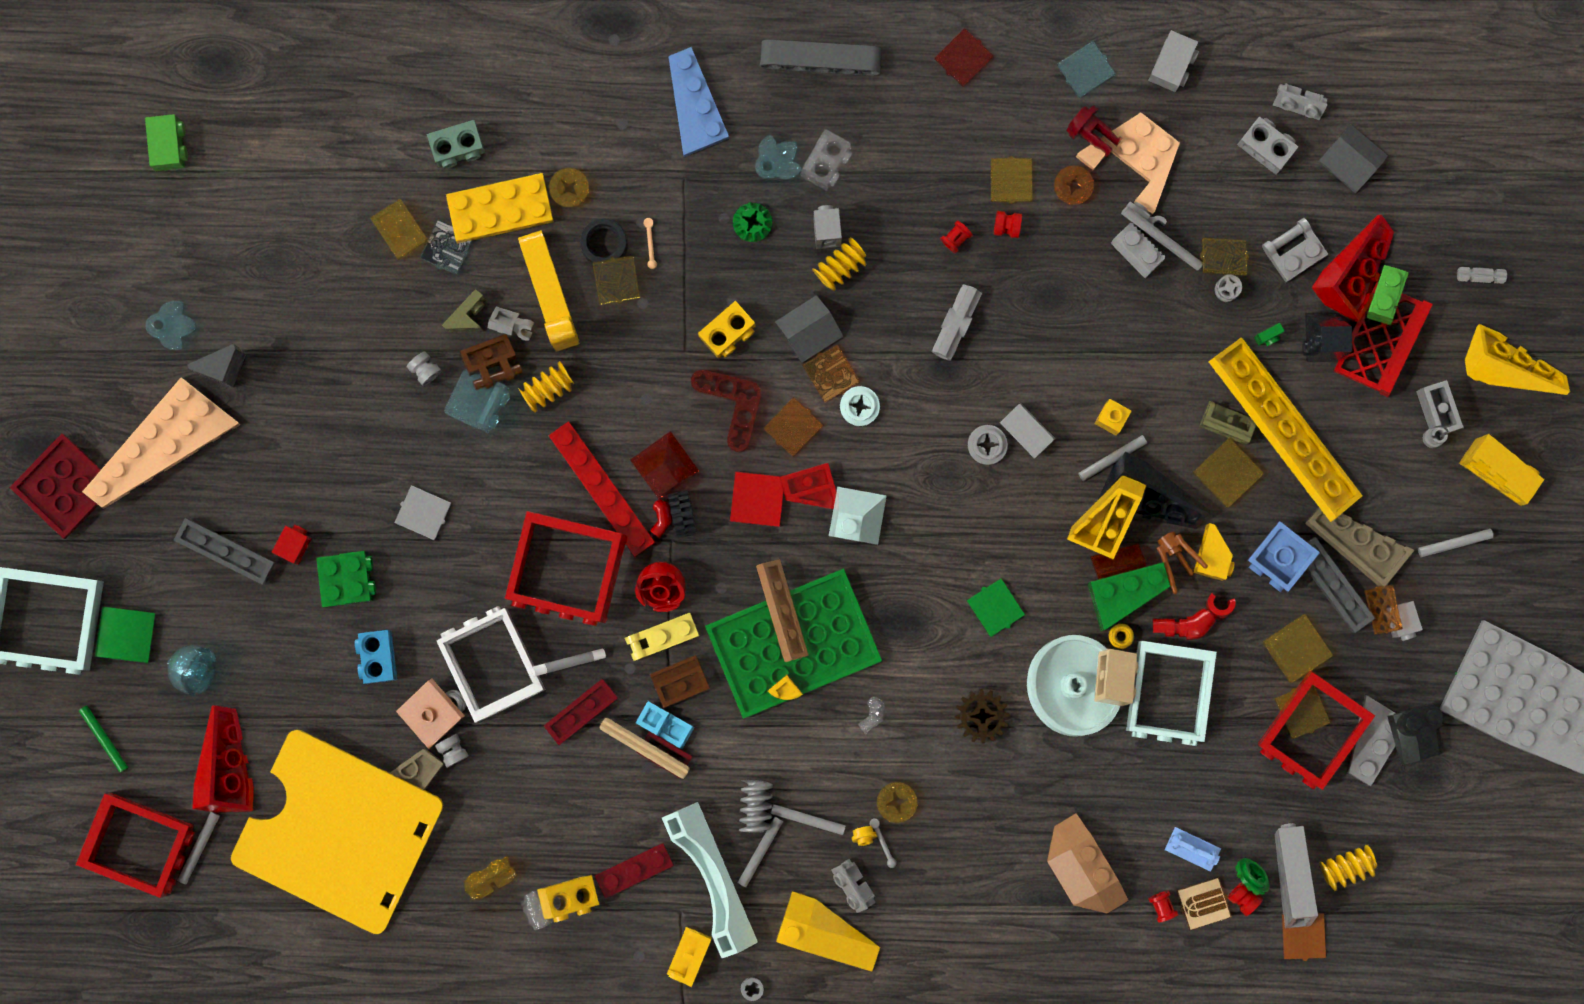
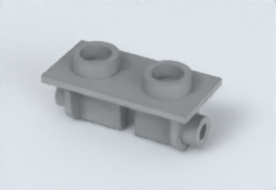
M1287 83L1279 85L1273 106L1305 115L1308 118L1320 120L1327 107V99L1323 98L1324 95L1306 90L1305 95L1301 96V88L1288 85Z
M848 859L841 863V865L831 869L834 874V881L844 890L849 906L856 910L857 913L868 909L869 906L875 903L873 899L875 895L865 881L859 886L856 883L863 876L855 862H851Z

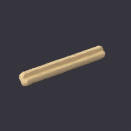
M605 718L602 721L600 729L682 779L688 774L690 768L609 718Z

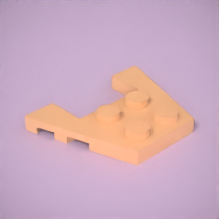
M1139 113L1113 130L1116 136L1123 138L1118 146H1115L1104 136L1100 139L1113 149L1111 153L1149 182L1135 202L1146 207L1147 213L1152 216L1156 210L1180 143L1144 114ZM1089 145L1080 151L1076 158L1094 170L1105 157V153Z

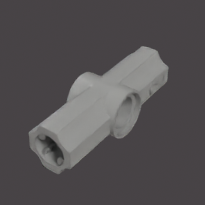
M964 284L960 288L952 308L950 307L941 326L942 330L931 351L936 356L951 361L961 337H964L971 323V316L982 295L980 291Z

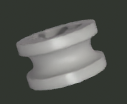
M754 977L745 979L740 988L743 997L749 1001L758 1000L764 991L761 981ZM753 982L757 983L756 988H759V992L753 993L752 996L747 995L748 990H745V986L751 985Z

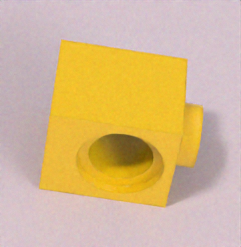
M1109 399L1094 424L1117 435L1123 428L1131 410Z

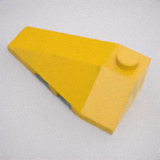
M792 891L776 942L873 971L880 949L877 944L817 899Z

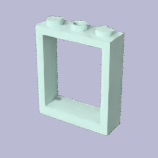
M1138 641L1136 660L1138 662V671L1134 682L1136 696L1133 703L1129 705L1126 731H1132V737L1147 739L1148 734L1157 735V740L1172 742V738L1182 739V744L1197 746V741L1204 742L1216 652ZM1146 653L1204 661L1194 733L1136 724Z

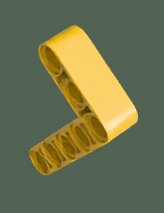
M542 230L519 237V244L546 322L544 325L551 345L557 352L580 344Z

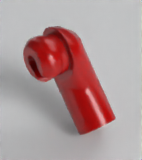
M657 500L653 504V510L656 511L658 521L650 532L661 538L673 520L668 502Z

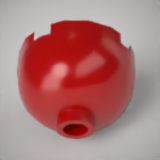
M655 562L649 564L639 574L635 586L636 598L643 606L647 604L653 607V611L669 612L674 610L684 600L686 593L685 577L679 568L671 563Z

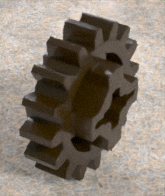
M979 689L978 695L970 691L969 699L961 698L964 705H956V709L961 711L959 715L954 716L955 719L961 720V723L957 725V729H965L964 737L971 734L972 742H975L977 737H980L982 744L985 743L986 737H989L991 741H995V733L1003 735L1000 729L1001 726L1008 727V724L1003 721L1004 718L1010 716L1009 713L1003 712L1007 704L1000 705L1001 696L998 695L993 698L992 690H989L987 695H984L983 689ZM976 700V707L973 711L966 712L968 706ZM986 700L992 702L998 711L989 709ZM980 709H983L984 713H988V715H994L984 719V723H981L980 719L970 717L971 715L979 714ZM993 720H998L996 726L988 732V725ZM966 721H972L977 725L978 733L973 731Z

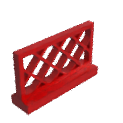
M1376 282L1371 292L1372 295L1375 294L1378 282ZM1402 293L1398 304L1407 302L1414 305L1415 308L1412 314L1401 317L1398 308L1396 309L1395 313L1398 319L1393 320L1391 325L1400 323L1403 333L1394 339H1390L1386 327L1390 326L1388 324L1381 323L1379 326L1367 329L1364 319L1368 315L1369 305L1352 332V350L1354 353L1341 358L1334 372L1379 391V394L1389 398L1433 304L1424 300L1421 302ZM1409 319L1405 326L1403 321ZM1361 325H1362L1364 331L1359 332V330H1360V328H1361ZM1383 329L1387 341L1374 345L1369 333ZM1366 334L1370 347L1357 351L1354 345L1355 338ZM1398 341V343H1397V345H1396V347H1395V349H1394L1392 343ZM1389 344L1392 352L1391 358L1380 361L1375 349ZM1372 350L1376 363L1363 367L1359 355ZM1355 356L1360 369L1349 372L1341 367L1346 359ZM1388 363L1385 370H1383L1382 365ZM1378 367L1381 373L1378 384L1368 380L1365 371Z

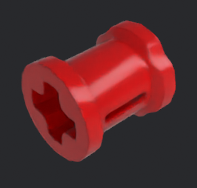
M956 221L954 223L955 227L946 236L940 238L942 243L955 254L959 251L958 247L967 238L970 239L973 236L971 231L960 221Z
M1169 890L1148 898L1149 902L1153 903L1158 916L1156 918L1158 923L1178 916V912L1174 910L1169 898L1171 895Z

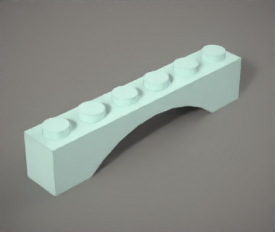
M696 802L662 817L671 841L681 847L691 857L706 882L713 909L712 937L721 958L739 953L758 943L699 803Z

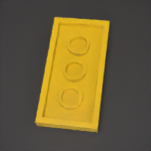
M543 173L446 194L457 244L554 222Z

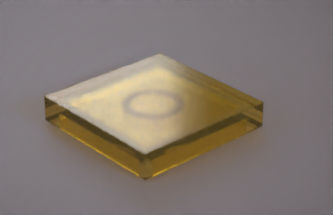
M1230 438L1192 472L1226 508H1229L1264 474Z
M1305 614L1262 641L1289 683H1293L1308 673L1309 670L1311 671L1333 656Z

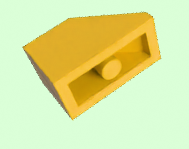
M1209 523L1205 527L1198 553L1208 565V568H1203L1196 561L1193 573L1223 581L1227 579V576L1231 577L1234 562H1231L1233 555L1215 524Z

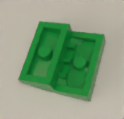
M102 607L95 656L148 663L155 613Z

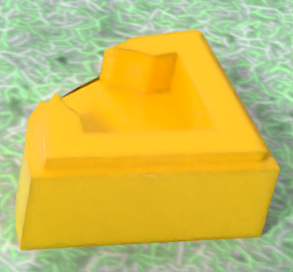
M788 675L768 690L771 695L782 700H792L803 695Z

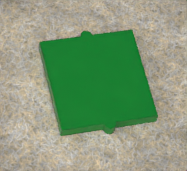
M1002 579L997 580L987 588L982 587L979 593L967 600L990 637L1004 628H1010V624L1025 615Z

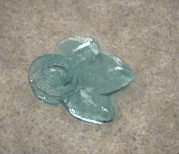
M771 135L766 136L758 147L760 157L755 164L757 174L764 179H771L776 176L783 180L791 179L798 175L801 167L793 162L797 148L796 142L786 141L776 144ZM765 163H770L772 165V169L770 171H766L763 169V165Z
M170 301L163 304L158 313L151 315L147 319L145 325L147 333L154 338H159L161 344L170 350L182 349L181 337L192 333L197 327L190 317L182 314L184 305L181 301ZM160 321L163 324V328L156 329L153 324Z

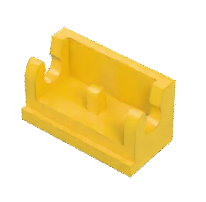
M686 927L667 972L668 977L692 987L712 937Z

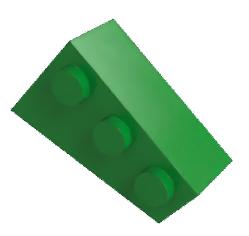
M1164 562L1087 583L1100 631L1106 630L1170 587Z

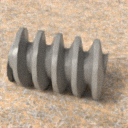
M741 780L748 784L747 787L741 788V791L747 793L748 796L740 799L741 802L747 804V807L740 809V812L747 814V817L741 818L739 821L747 825L739 829V831L764 832L770 829L771 824L764 821L772 818L771 814L765 812V810L772 808V804L765 802V800L773 797L771 793L766 792V790L773 788V784L762 780Z

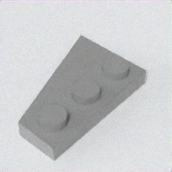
M1365 695L1363 707L1374 714L1375 717L1354 745L1347 773L1371 786L1396 746L1387 717L1396 713Z

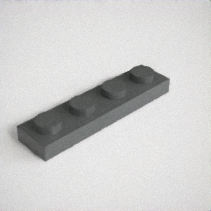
M186 518L174 538V541L262 585H265L275 565V562Z
M1314 537L1307 543L1320 553L1306 570L1352 633H1356L1374 620L1375 617L1317 538Z

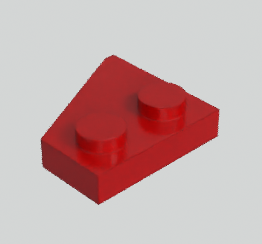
M828 463L779 477L786 501L834 509L836 488Z

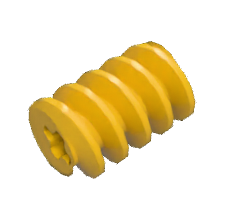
M851 237L849 238L850 246L843 243L841 245L842 252L834 250L835 259L827 256V265L823 262L818 264L820 272L812 268L819 280L833 291L836 290L835 281L841 285L844 284L842 275L850 279V269L856 272L859 271L858 262L864 266L867 265L864 258L866 257L865 252Z
M560 361L558 362V371L553 367H549L550 376L542 371L540 373L541 381L532 377L533 386L524 382L525 391L519 389L533 412L536 413L538 411L537 403L542 407H546L545 398L554 402V393L562 397V388H565L568 392L572 391L571 383L573 381Z
M1368 845L1364 846V852L1360 848H1356L1354 854L1350 851L1346 852L1345 859L1343 856L1337 855L1336 863L1332 858L1327 859L1326 865L1323 862H1319L1325 881L1334 891H1337V882H1340L1344 888L1347 887L1346 879L1348 878L1353 884H1356V875H1359L1363 881L1366 880L1365 872L1367 871L1372 877H1375V869L1377 868L1375 856Z

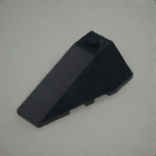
M1125 452L1112 467L1098 498L1099 500L1124 475L1146 485L1141 502L1135 512L1142 514V518L1151 519L1152 516L1165 519L1169 524L1197 529L1210 514L1208 508L1157 469L1128 452Z

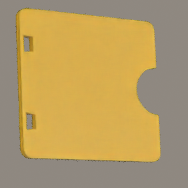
M302 730L291 731L271 769V773L276 775L285 787L287 796L285 807L279 815L271 819L263 820L249 817L232 852L231 861L234 866L364 930L373 934H380L386 929L442 812L443 802L438 796ZM420 822L428 824L422 838L414 834ZM386 892L394 894L389 908L381 904Z

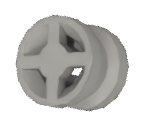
M1234 275L1223 276L1215 284V295L1223 302H1231L1236 299L1242 291L1240 279Z

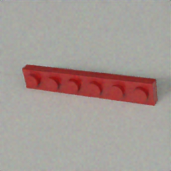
M568 421L548 435L618 533L627 536L625 544L634 557H637L655 544L652 537Z

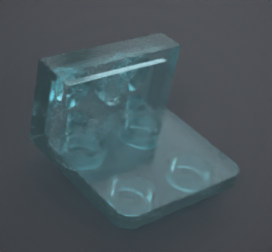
M466 369L462 372L444 411L447 415L488 434L490 429L493 430L498 423L499 416L497 415L501 406H506L510 397L508 393L510 389L506 385L497 382L493 384L492 388L485 389L484 387L476 391L472 381L481 377L479 374L469 376Z

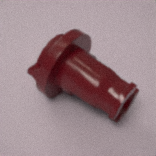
M1093 105L1089 109L1084 106L1070 122L1066 131L1073 140L1078 135L1082 136L1092 146L1105 153L1104 156L1108 157L1113 149L1096 136L1093 131L1096 129L1115 146H1118L1123 138L1116 136L1110 127L1095 116L1099 110L1098 107Z

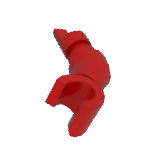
M1211 593L1206 602L1207 609L1202 608L1194 615L1187 616L1186 619H1179V622H1175V619L1153 618V633H1165V637H1174L1175 634H1178L1179 637H1186V640L1202 638L1214 625L1215 619H1224L1231 614L1235 608V598L1227 602V609L1219 610L1213 603L1216 596Z

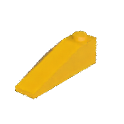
M1481 324L1476 327L1465 358L1466 371L1470 378L1496 386L1564 395L1570 392L1568 379L1565 374L1543 360L1536 362L1526 353L1527 350L1520 346L1516 349L1505 342L1507 337Z

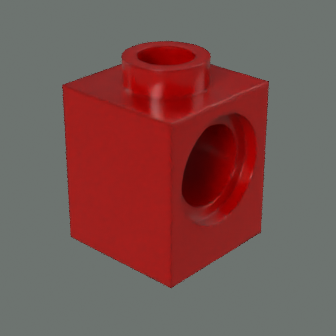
M294 524L293 528L285 525L272 553L293 564L299 565L312 538L306 535L308 532L306 529Z

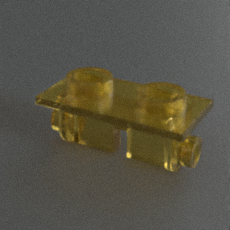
M508 857L494 860L486 869L480 872H473L463 881L465 892L469 894L472 900H480L494 892L490 884L492 882L499 889L514 880L513 877L517 876V873L513 867H510Z

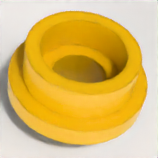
M1117 624L1109 631V641L1118 649L1129 647L1134 640L1133 630L1126 624ZM1120 631L1125 634L1123 641H1119L1116 637Z
M872 826L857 828L853 830L852 842L858 843V846L869 845L873 843V839L877 837V834L873 832Z

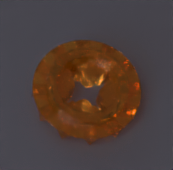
M1074 165L1063 168L1057 174L1054 181V191L1059 200L1064 201L1068 205H1079L1087 201L1094 189L1091 174L1080 166ZM1075 176H1077V185L1080 186V189H1076L1071 195L1070 186H1067L1065 183H1071Z

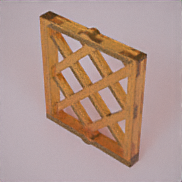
M1393 585L1378 586L1374 589L1365 590L1369 611L1375 617L1372 620L1374 634H1387L1392 631L1402 630L1403 627ZM1383 589L1387 590L1386 596L1382 593ZM1373 591L1377 592L1376 598L1372 595ZM1380 596L1384 600L1383 606L1379 602ZM1387 604L1391 607L1390 613L1386 610ZM1377 606L1381 609L1380 615L1376 612ZM1384 614L1388 617L1387 623L1383 620ZM1391 621L1396 625L1395 628L1390 627ZM1381 623L1385 627V630L1380 629Z

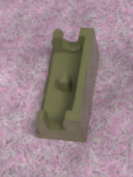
M1209 401L1199 427L1246 445L1250 443L1256 424L1248 416Z

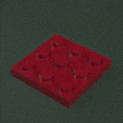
M61 433L9 488L63 539H67L98 506L97 503L82 491L101 471V468L65 434Z

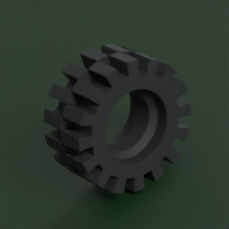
M688 490L668 494L676 537L680 538L697 534Z

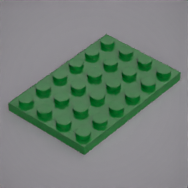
M844 568L790 590L809 656L784 662L767 601L705 626L743 719L787 701L778 699L768 692L770 688L786 675L804 694L882 661Z

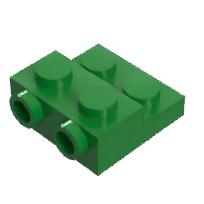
M358 551L316 558L323 608L373 601V595H376L375 581H371L370 571L373 570L372 556H368V552Z

